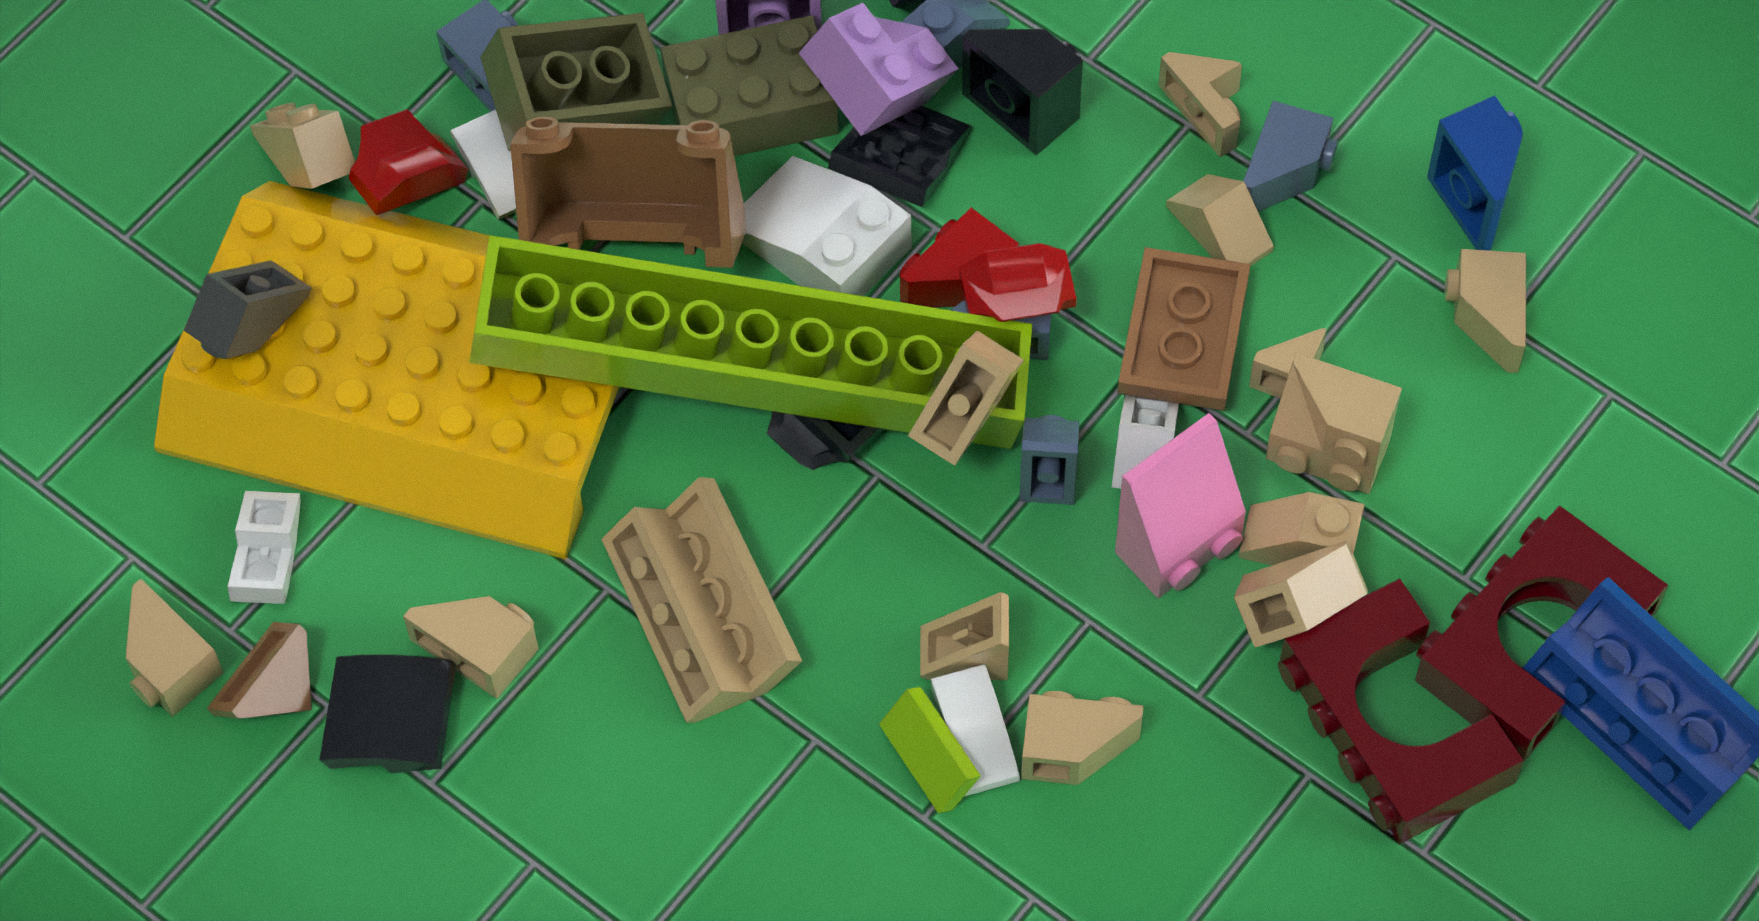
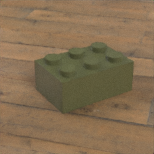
M644 13L501 27L497 29L480 56L508 151H511L510 143L516 132L526 126L525 124L528 120L535 117H553L558 122L659 125L672 107Z
M813 15L660 47L664 81L672 103L671 109L675 124L688 125L691 122L700 120L716 122L720 128L730 133L734 156L838 134L837 104L799 55V52L817 32Z

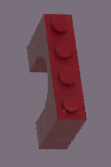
M1560 505L1546 520L1538 516L1532 521L1519 540V543L1523 546L1512 558L1507 554H1503L1486 575L1485 581L1488 584L1478 595L1471 591L1467 593L1451 614V619L1454 622L1443 634L1437 629L1434 630L1425 639L1416 653L1420 663L1415 681L1470 724H1474L1493 714L1524 761L1558 724L1566 701L1522 669L1509 657L1501 644L1498 634L1497 623L1513 608L1536 601L1555 602L1577 611L1595 588L1607 577L1653 616L1658 611L1668 587L1665 582Z
M1400 578L1360 598L1308 631L1284 638L1280 661L1278 662L1280 675L1287 687L1292 692L1299 690L1309 706L1308 715L1317 733L1323 738L1329 736L1339 751L1338 761L1347 779L1353 784L1359 782L1369 797L1368 806L1375 822L1384 831L1390 829L1399 845L1515 784L1524 761L1493 714L1444 740L1424 746H1407L1392 742L1379 735L1364 720L1356 702L1355 691L1369 675L1418 650L1425 641L1430 626L1429 620Z

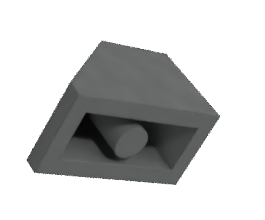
M272 260L207 274L184 331L201 342V347L204 351L217 358L229 359L258 351L309 297L312 288Z

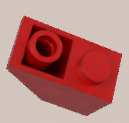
M971 207L958 220H949L938 232L935 242L922 255L916 253L906 261L899 274L900 302L932 308L955 307L964 300L959 280V267L987 251L1018 247L1019 243Z

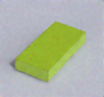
M921 686L906 689L879 725L938 814L951 811L981 775Z

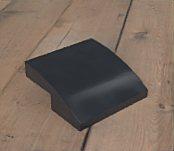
M920 106L862 136L853 126L851 131L831 151L828 169L923 207L955 161L969 135L971 125L927 107Z
M352 655L336 657L319 760L330 769L379 764L390 773L441 769L456 664L451 660L406 655Z

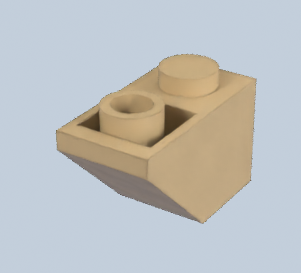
M286 103L265 111L266 120L250 125L253 136L291 187L313 189L350 174V169L355 160L338 111L318 110L316 104H308L296 108L295 103Z
M1346 540L1243 575L1234 599L1253 645L1256 648L1308 631L1367 595L1368 589L1349 542Z
M1048 691L1042 695L1029 694L1021 779L1079 785L1140 739L1143 706L1132 705L1128 700L1119 697H1104L1094 701L1075 699L1071 694L1062 691Z

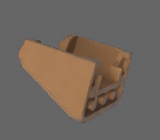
M543 116L528 120L525 124L526 126L520 128L514 135L510 148L519 240L553 246L568 242V248L580 250L584 240L682 242L684 244V254L695 255L697 248L705 252L706 267L733 268L746 234L745 208L730 133L720 128L716 122L700 120L691 122L688 125L558 122L553 117Z

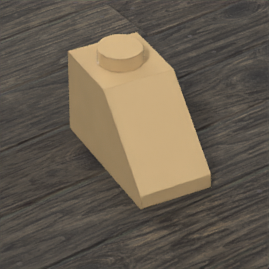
M1461 249L1456 269H1447L1445 279V301L1454 302V323L1506 372L1518 373L1526 347V253Z
M976 331L962 344L908 434V437L955 466L999 403L1024 360L984 334Z
M1313 492L1253 504L1250 506L1238 558L1275 565L1348 540L1354 554L1365 504Z
M142 579L138 580L132 586L125 657L135 677L129 684L146 705L152 708L159 703L173 717L224 672L215 650Z
M490 596L412 607L403 615L407 632L412 642L437 659L451 660L456 664V672L496 699H498L539 650L532 618L517 605L508 603L505 607Z

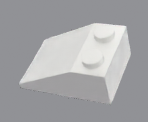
M792 156L744 203L746 234L742 244L799 286L864 296L912 248L911 214L871 185Z

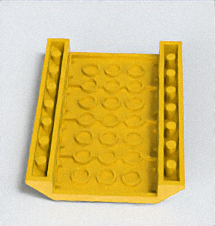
M268 181L241 197L208 274L272 260L310 286L312 290L309 297L255 352L229 359L217 358L204 351L201 347V342L183 330L163 376L154 449L157 453L567 559L584 513L580 491L619 387L469 363L489 235L394 211H387L376 216L369 205Z

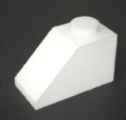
M1125 395L1118 431L1112 488L1121 489L1122 476L1174 439L1179 403Z

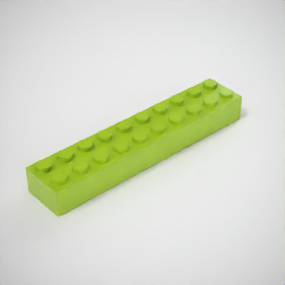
M489 235L469 363L910 433L962 344L976 331H979L1024 361L999 403L971 443L1011 449L1025 420L1032 324L1012 320L999 322L995 318Z

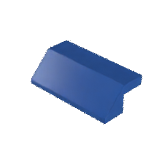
M1609 577L1595 588L1564 625L1547 638L1522 668L1566 702L1561 714L1688 830L1713 807L1759 758V712Z

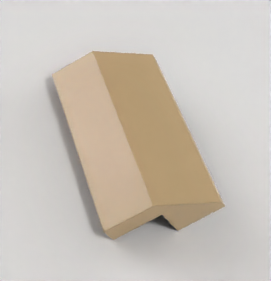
M698 477L666 509L634 507L601 539L686 723H696L768 693L802 662L799 652L714 478Z

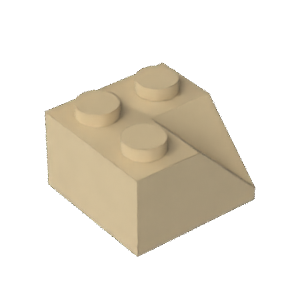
M1296 353L1270 431L1266 459L1275 462L1285 471L1297 474L1305 472L1328 480L1331 485L1344 491L1358 490L1370 494L1390 442L1402 388Z

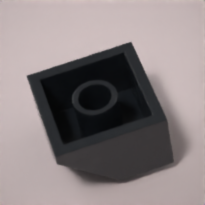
M970 29L963 35L962 95L1036 156L1080 118L1083 60L1070 43L1064 40L1059 41L1045 29Z

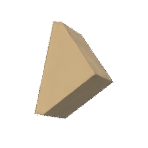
M1207 174L1166 200V207L1212 258L1247 263L1252 266L1273 252L1274 246L1243 181Z
M999 592L920 626V677L931 680L932 678L985 664L991 680H1008L1009 595Z

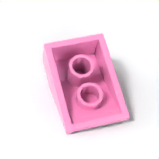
M1210 413L1206 414L1122 476L1115 553L1158 599L1172 588L1179 591L1187 587L1200 573V567L1215 556L1218 559L1227 557L1240 545L1243 539L1242 533L1246 510L1217 420Z

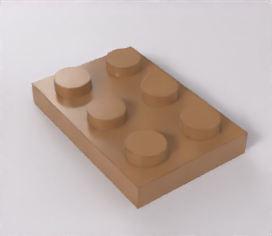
M1145 247L1117 393L1225 411L1250 264Z

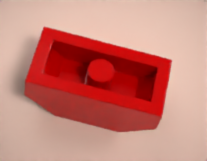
M408 109L369 122L360 127L361 141L359 154L350 169L349 180L376 216L465 183L468 172L466 165L440 136L430 132Z
M1042 243L987 251L959 267L960 285L966 311L969 314L993 317L999 322L1059 313L1061 309L1076 307L1077 298L1066 250Z

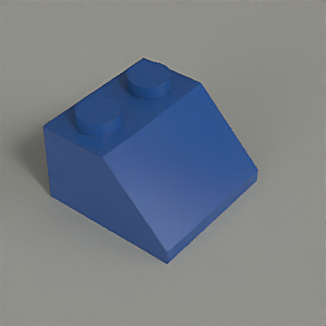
M1495 95L1439 120L1427 174L1428 180L1474 248L1487 251L1492 249L1523 138V131L1519 120L1511 111H1505Z

